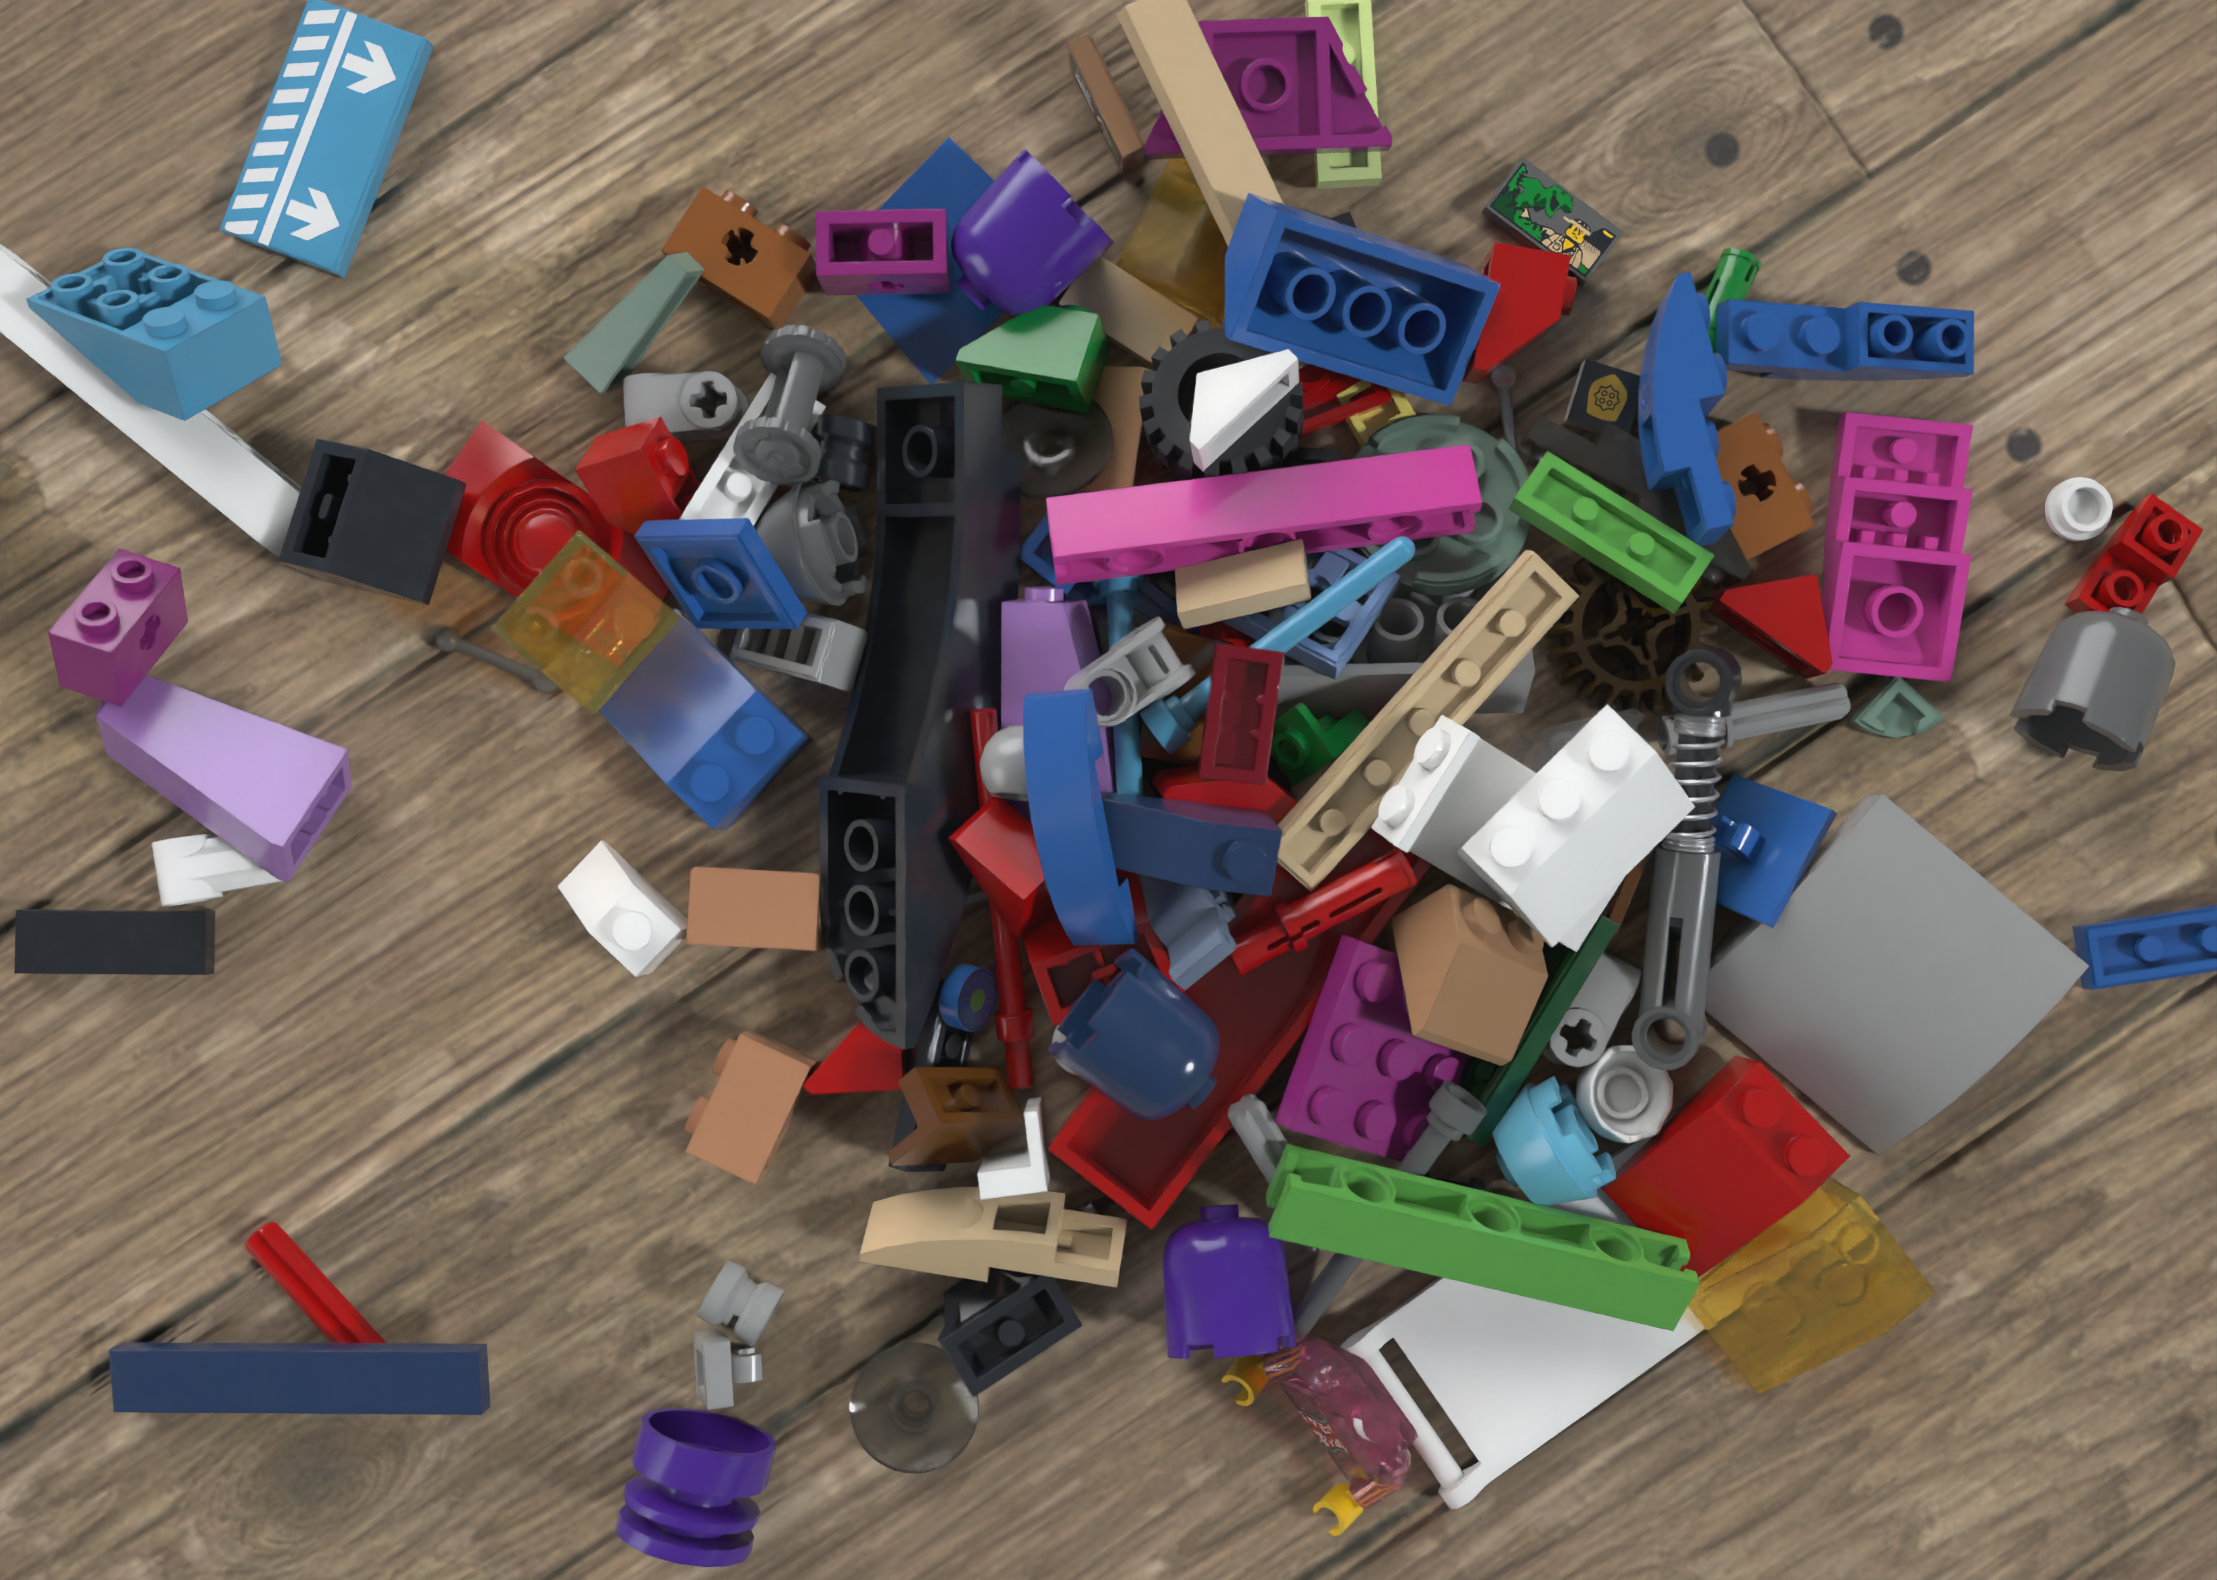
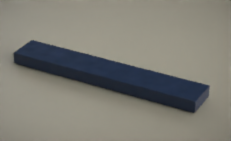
M121 1342L109 1350L114 1412L482 1415L491 1407L487 1344Z

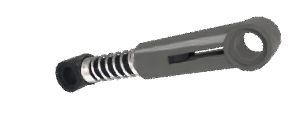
M1713 645L1697 647L1678 656L1669 666L1665 678L1666 693L1672 702L1671 711L1676 715L1674 717L1675 722L1673 723L1675 727L1672 729L1674 732L1679 733L1678 744L1671 745L1673 749H1677L1676 762L1669 764L1671 767H1675L1674 777L1695 808L1662 839L1663 843H1658L1654 847L1639 1016L1632 1031V1041L1639 1058L1647 1065L1659 1070H1675L1686 1065L1703 1043L1708 1030L1705 1008L1721 851L1713 848L1715 846L1713 843L1715 838L1712 834L1716 832V828L1710 824L1711 818L1718 814V811L1712 807V801L1720 796L1718 791L1714 789V783L1721 779V775L1715 771L1716 765L1723 761L1721 755L1717 754L1719 746L1725 743V740L1721 737L1726 734L1724 732L1726 729L1724 725L1727 724L1725 720L1728 716H1731L1732 702L1739 693L1742 683L1741 667L1736 658L1727 650ZM1703 662L1709 664L1719 674L1720 687L1714 697H1702L1692 691L1688 675L1695 663ZM1681 940L1676 994H1671L1676 941ZM1668 1018L1677 1022L1685 1033V1042L1674 1045L1664 1042L1655 1030V1021Z

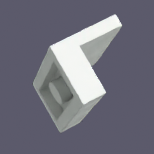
M1041 1097L1028 1099L1024 1111L1028 1149L987 1154L984 1156L977 1173L981 1200L1046 1192L1048 1190L1051 1169Z

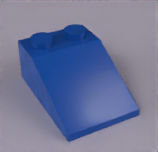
M677 608L660 623L588 698L665 784L712 829L727 830L813 740L800 725Z

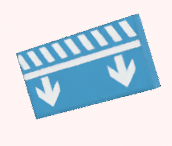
M308 0L219 230L235 239L345 279L434 48L428 39L323 0Z

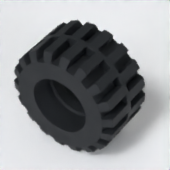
M1225 318L1222 319V328L1210 329L1209 320L1196 322V333L1188 337L1180 329L1170 336L1172 347L1170 351L1160 346L1151 356L1153 371L1144 370L1141 379L1143 395L1139 396V407L1148 447L1152 449L1154 461L1161 471L1166 468L1169 469L1171 481L1176 482L1284 468L1283 460L1285 458L1293 460L1298 450V436H1302L1303 431L1302 382H1299L1204 471L1193 461L1190 445L1191 424L1184 417L1186 409L1194 399L1197 373L1273 354L1272 352L1229 340L1225 337Z

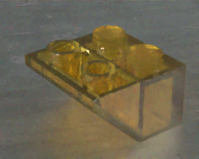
M578 530L490 629L594 716L681 617L677 611L582 531Z

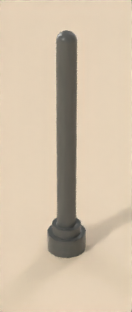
M1444 1081L1428 1103L1431 1111L1427 1115V1120L1430 1124L1396 1170L1424 1177L1451 1139L1459 1141L1463 1134L1471 1135L1487 1114L1484 1105L1464 1088L1450 1081ZM1335 1252L1292 1311L1296 1339H1301L1310 1332L1363 1259Z

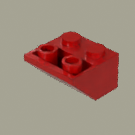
M1115 868L1117 878H1128L1139 936L1135 944L1073 946L1058 918L1054 906L1022 936L1031 967L1053 1026L1061 1023L1072 1005L1094 979H1097L1106 987L1122 971L1115 965V959L1130 949L1139 952L1165 977L1173 982L1168 970L1171 966L1162 941L1156 935L1149 922L1143 890L1136 873Z

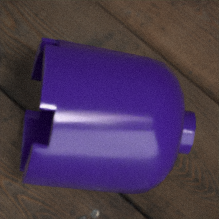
M1025 148L962 216L953 230L951 239L953 259L964 273L956 284L982 311L993 303L1005 313L1018 316L1022 313L1032 312L1041 305H1049L1114 244L1113 240L1070 198L1071 195Z
M1238 1204L1200 1207L1201 1220L1181 1224L1170 1233L1164 1245L1163 1282L1168 1358L1188 1359L1192 1350L1214 1348V1358L1278 1352L1277 1346L1295 1348V1329L1282 1241L1269 1237V1226L1265 1221L1259 1218L1239 1217Z

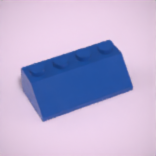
M1248 192L1225 254V337L1229 340L1272 353L1289 349L1298 358V361L1451 406L1501 284L1467 265Z

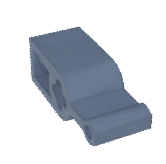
M1139 874L1149 922L1156 935L1168 949L1171 966L1168 968L1169 974L1173 982L1186 990L1236 949V943L1230 935L1227 925L1228 922L1236 917L1232 893L1202 889Z

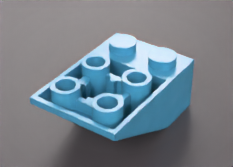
M136 248L112 250L103 256V261L79 273L62 275L51 282V287L26 299L29 308L135 401L183 421L188 420L282 365L266 296L235 286L229 281L218 280L190 270L184 265L173 264L145 254Z

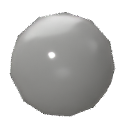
M1023 725L1008 726L996 732L985 745L979 762L982 783L994 797L1029 802L1025 773Z

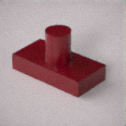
M1215 643L1197 772L1198 777L1266 786L1284 652Z

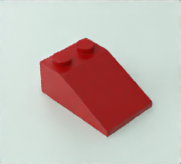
M1735 1055L1662 1126L1657 1135L1651 1137L1616 1171V1179L1603 1185L1600 1189L1638 1228L1686 1239L1690 1258L1687 1265H1682L1679 1271L1684 1272L1685 1269L1696 1271L1699 1278L1804 1203L1851 1156L1760 1061Z

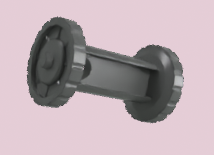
M787 325L783 328L775 329L767 336L761 353V361L766 372L776 375L765 416L755 420L751 419L738 429L733 451L736 454L735 458L748 473L755 475L756 478L776 485L791 486L809 481L818 471L822 452L818 441L812 437V434L807 429L817 394H822L825 391L829 392L842 382L847 367V359L845 358L844 350L838 345V342L831 336H827L826 333L818 329H812L809 326Z

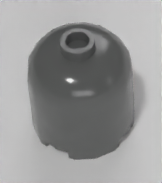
M2113 607L2109 611H2085L2064 619L2050 633L2012 708L2010 716L2018 718L2014 727L2015 732L2032 745L2059 758H2065L2069 748L2083 754L2097 756L2092 766L2095 769L2126 771L2136 768L2173 677L2175 659L2170 646L2158 632L2148 625V620L2143 615L2131 609Z

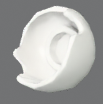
M1633 1045L1612 1046L1605 1049L1597 1061L1584 1066L1578 1075L1576 1103L1586 1123L1598 1135L1615 1142H1636L1651 1138L1660 1132L1663 1122L1667 1119L1672 1109L1673 1082L1667 1070L1653 1068L1640 1059Z

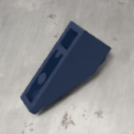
M1101 791L1116 869L1207 890L1271 896L1282 830L1265 810Z

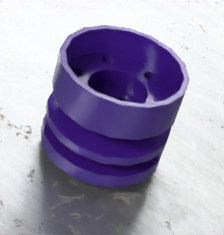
M663 1408L649 1411L641 1419L632 1456L634 1468L643 1475L633 1477L625 1485L623 1495L626 1504L619 1510L615 1526L618 1537L630 1547L640 1552L677 1564L699 1567H727L744 1562L751 1554L755 1538L751 1529L758 1523L761 1513L757 1502L750 1497L761 1494L767 1487L777 1447L773 1436L760 1427L741 1419L710 1411L690 1408Z

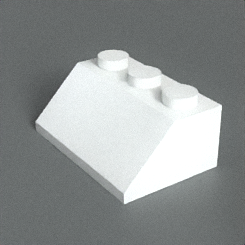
M1606 705L1456 854L1552 948L1695 806L1658 753L1611 707Z

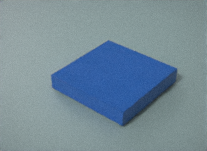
M749 518L644 521L634 536L696 628L798 629L807 614L804 606Z

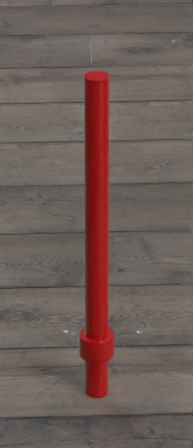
M981 708L970 711L980 809L994 797L982 783L979 762L985 745L998 732L995 708ZM989 900L1000 1009L994 1013L997 1039L1004 1042L1008 1086L1013 1089H1022L1033 1085L1029 1039L1035 1036L1033 1010L1025 1004L1019 938L1011 934Z

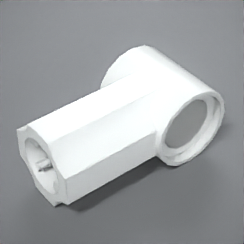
M213 834L178 837L152 843L162 907L213 900L223 897L222 892L284 882L276 879L222 838H213Z

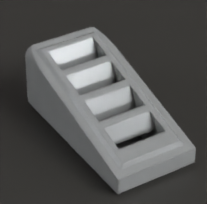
M811 613L806 614L798 629H792V631L791 629H771L764 654H760V650L767 629L737 630L729 659L843 691H850L854 685L867 641V632L865 630L836 619ZM814 633H815V637H814V640H813V644H812V647H811V650H810V654H809V657H808V660H807V656H808V653H809V649H810V646H811V643H812V639H813V636H814Z

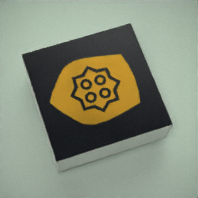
M1585 359L1581 363L1563 423L1623 442L1629 436L1638 407L1640 375Z

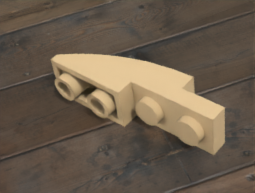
M979 1187L925 1190L873 1202L860 1251V1262L987 1282L989 1269L992 1267L1117 1287L1127 1219L1064 1209L1066 1193L1046 1191L981 1200Z

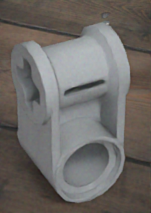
M705 371L682 374L641 373L623 378L625 427L661 416L672 437L678 439L681 443L730 439L750 407L749 400L745 394L734 386L727 377L718 372ZM720 394L727 400V405L718 406L715 412L716 417L712 418L705 412L706 407L714 406L716 404V395Z
M1160 617L1150 620L1120 639L1110 648V651L1074 674L1066 682L1064 690L1088 689L1094 679L1103 682L1109 688L1111 705L1103 716L1097 714L1099 728L1114 726L1124 722L1145 706L1173 692L1195 675V671L1190 664L1182 665L1162 633L1165 624Z
M1604 951L1541 1055L1549 1062L1561 1066L1581 1067L1588 1066L1597 1061L1605 1051V1047L1620 1016L1635 994L1641 977V970ZM1562 1027H1575L1573 1034L1581 1039L1579 1048H1567L1568 1041L1560 1036Z

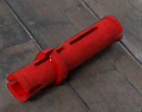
M1395 847L1376 860L1336 879L1289 905L1281 901L1271 906L1273 913L1231 934L1236 943V949L1228 956L1239 975L1243 976L1248 971L1290 949L1298 953L1308 947L1307 940L1360 914L1390 896L1417 885L1415 875L1401 850Z

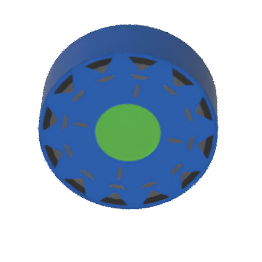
M961 964L956 966L947 975L939 995V1009L943 1021L948 1026L975 1032L989 1021L997 1001V982L993 973L986 968Z

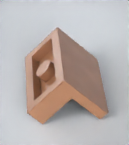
M694 867L690 872L686 944L824 951L822 927L819 925L820 875L806 872Z

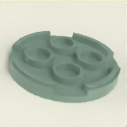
M1420 414L1396 420L1369 436L1368 442L1353 458L1358 459L1470 444L1482 499L1480 512L1473 513L1476 523L1473 533L1411 540L1415 546L1414 556L1395 571L1401 575L1399 588L1410 592L1435 596L1453 595L1471 591L1489 583L1502 574L1519 555L1531 523L1508 510L1513 498L1529 477L1522 460L1505 440L1499 442L1483 430L1459 422V416ZM1386 544L1355 547L1352 550L1365 558H1369Z

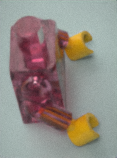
M1311 1337L1297 1341L1295 1348L1281 1347L1278 1348V1352L1266 1353L1263 1359L1257 1355L1239 1356L1221 1381L1223 1383L1234 1380L1244 1386L1234 1399L1241 1406L1251 1405L1269 1380L1274 1384H1279L1347 1480H1351L1349 1485L1345 1483L1335 1484L1313 1506L1314 1513L1324 1507L1333 1511L1337 1516L1339 1522L1329 1531L1330 1535H1341L1362 1514L1364 1508L1369 1509L1401 1488L1408 1481L1411 1474V1454L1407 1447L1418 1438L1417 1431L1371 1366L1363 1358L1327 1340Z

